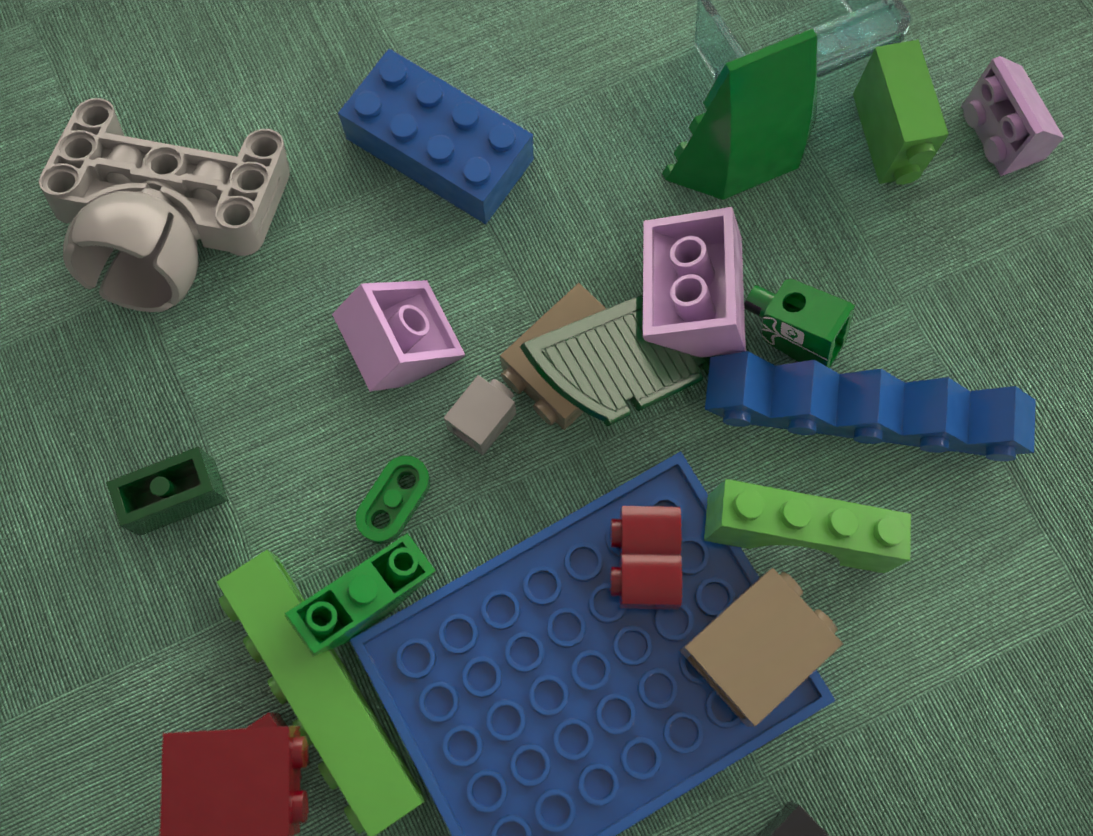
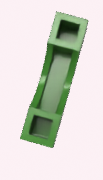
M724 479L707 498L704 541L746 549L772 545L812 548L835 556L840 561V566L885 574L910 561L911 514Z

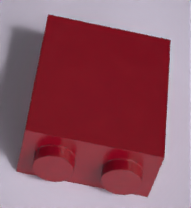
M300 726L163 733L160 836H293L300 833V823H306L308 817L307 791L300 790V769L307 766L308 742L306 736H300Z

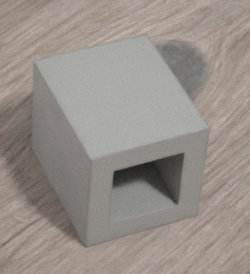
M478 375L444 416L447 430L483 456L516 415L515 401L512 400L514 394L498 380L492 379L489 383Z

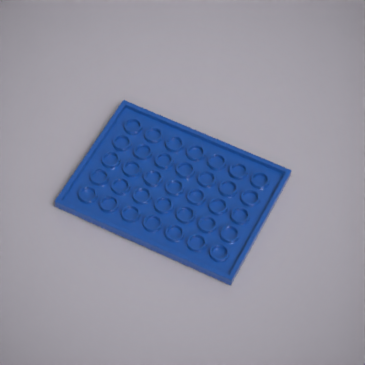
M681 451L350 639L452 836H616L836 701L816 669L755 727H746L679 651L759 579L758 574L741 547L704 541L708 494ZM622 506L681 508L682 605L679 609L620 608L619 596H610L611 566L619 567L620 565L619 548H611L610 546L611 518L620 519Z

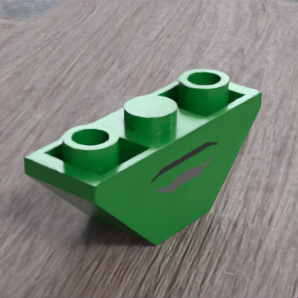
M407 533L286 612L285 617L314 657L350 642V639L388 616L434 575L436 570Z

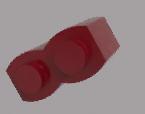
M622 506L620 519L611 518L610 546L611 548H619L620 565L619 567L611 566L610 596H619L620 608L679 609L682 605V528L680 507Z

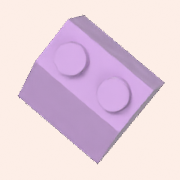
M427 280L362 283L332 314L370 392L404 387L465 356Z

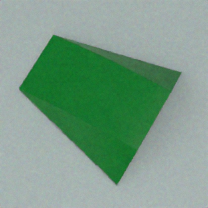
M813 28L725 63L703 101L707 111L694 117L689 126L692 133L689 142L679 143L674 152L677 159L676 164L666 165L662 172L665 180L724 200L799 168L817 119V34Z

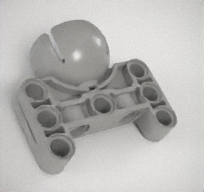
M92 98L80 103L73 112L40 175L39 185L55 217L61 222L70 223L63 243V260L70 274L85 288L93 289L97 285L101 271L114 249L119 250L104 276L99 289L100 296L111 303L125 308L145 312H162L173 305L175 306L185 298L194 283L199 265L197 240L201 239L203 246L206 248L227 251L237 256H247L260 249L289 179L290 168L283 138L277 131L271 129L253 131L244 140L236 157L125 136L113 105L105 99Z

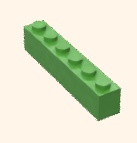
M265 550L218 580L217 584L224 594L218 598L221 607L231 621L236 622L240 620L248 636L243 638L246 649L257 663L263 660L271 672L272 677L267 680L271 691L282 705L286 702L290 704L297 716V719L292 722L293 726H300V736H306L308 747L313 744L323 760L318 764L322 777L332 790L339 787L349 805L344 807V812L358 834L365 831L368 836H376L427 801L424 793L335 648L313 657L286 619L285 613L303 602L304 598L279 557L269 550Z

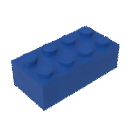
M391 49L385 52L338 112L347 140L484 224L488 223L534 160L532 133Z

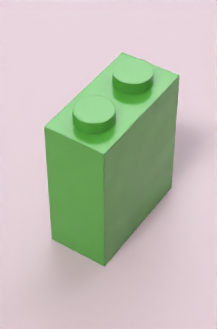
M918 39L875 47L853 93L879 184L895 181L896 184L902 185L919 179L949 135Z

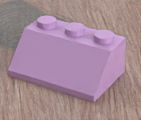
M733 207L644 221L643 338L645 341L697 357L726 355L746 351L742 237Z

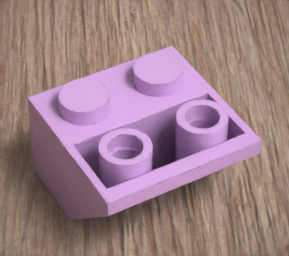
M1001 56L991 60L961 105L967 124L976 131L984 146V153L987 159L995 165L1000 176L1046 159L1064 139L1024 68Z

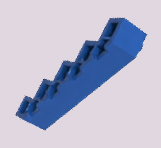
M749 351L710 357L705 410L722 417L723 423L730 426L745 427L757 425L787 429L790 433L797 435L825 434L854 438V441L864 444L885 442L920 447L922 451L933 453L953 451L983 455L993 461H1012L1016 459V454L1034 453L1036 399L1016 386L969 391L949 377L903 382L883 369L839 374L816 360L773 365Z

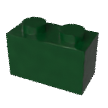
M199 446L106 482L120 527L139 536L229 501L215 459Z

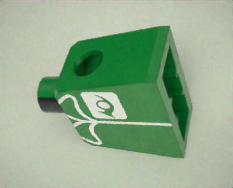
M792 278L786 279L776 294L759 285H755L744 303V309L763 318L762 339L766 343L798 362L816 360L828 368L832 366L847 341L855 304Z

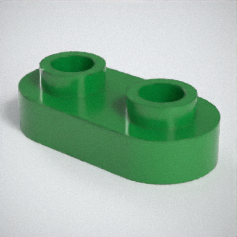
M408 455L392 459L358 507L356 512L357 528L370 542L386 544L395 540L402 533L428 493L430 475L421 460ZM406 475H412L416 479L414 486L410 489H402L399 486L401 478ZM382 513L388 514L390 516L389 524L385 528H376L374 526L376 516Z

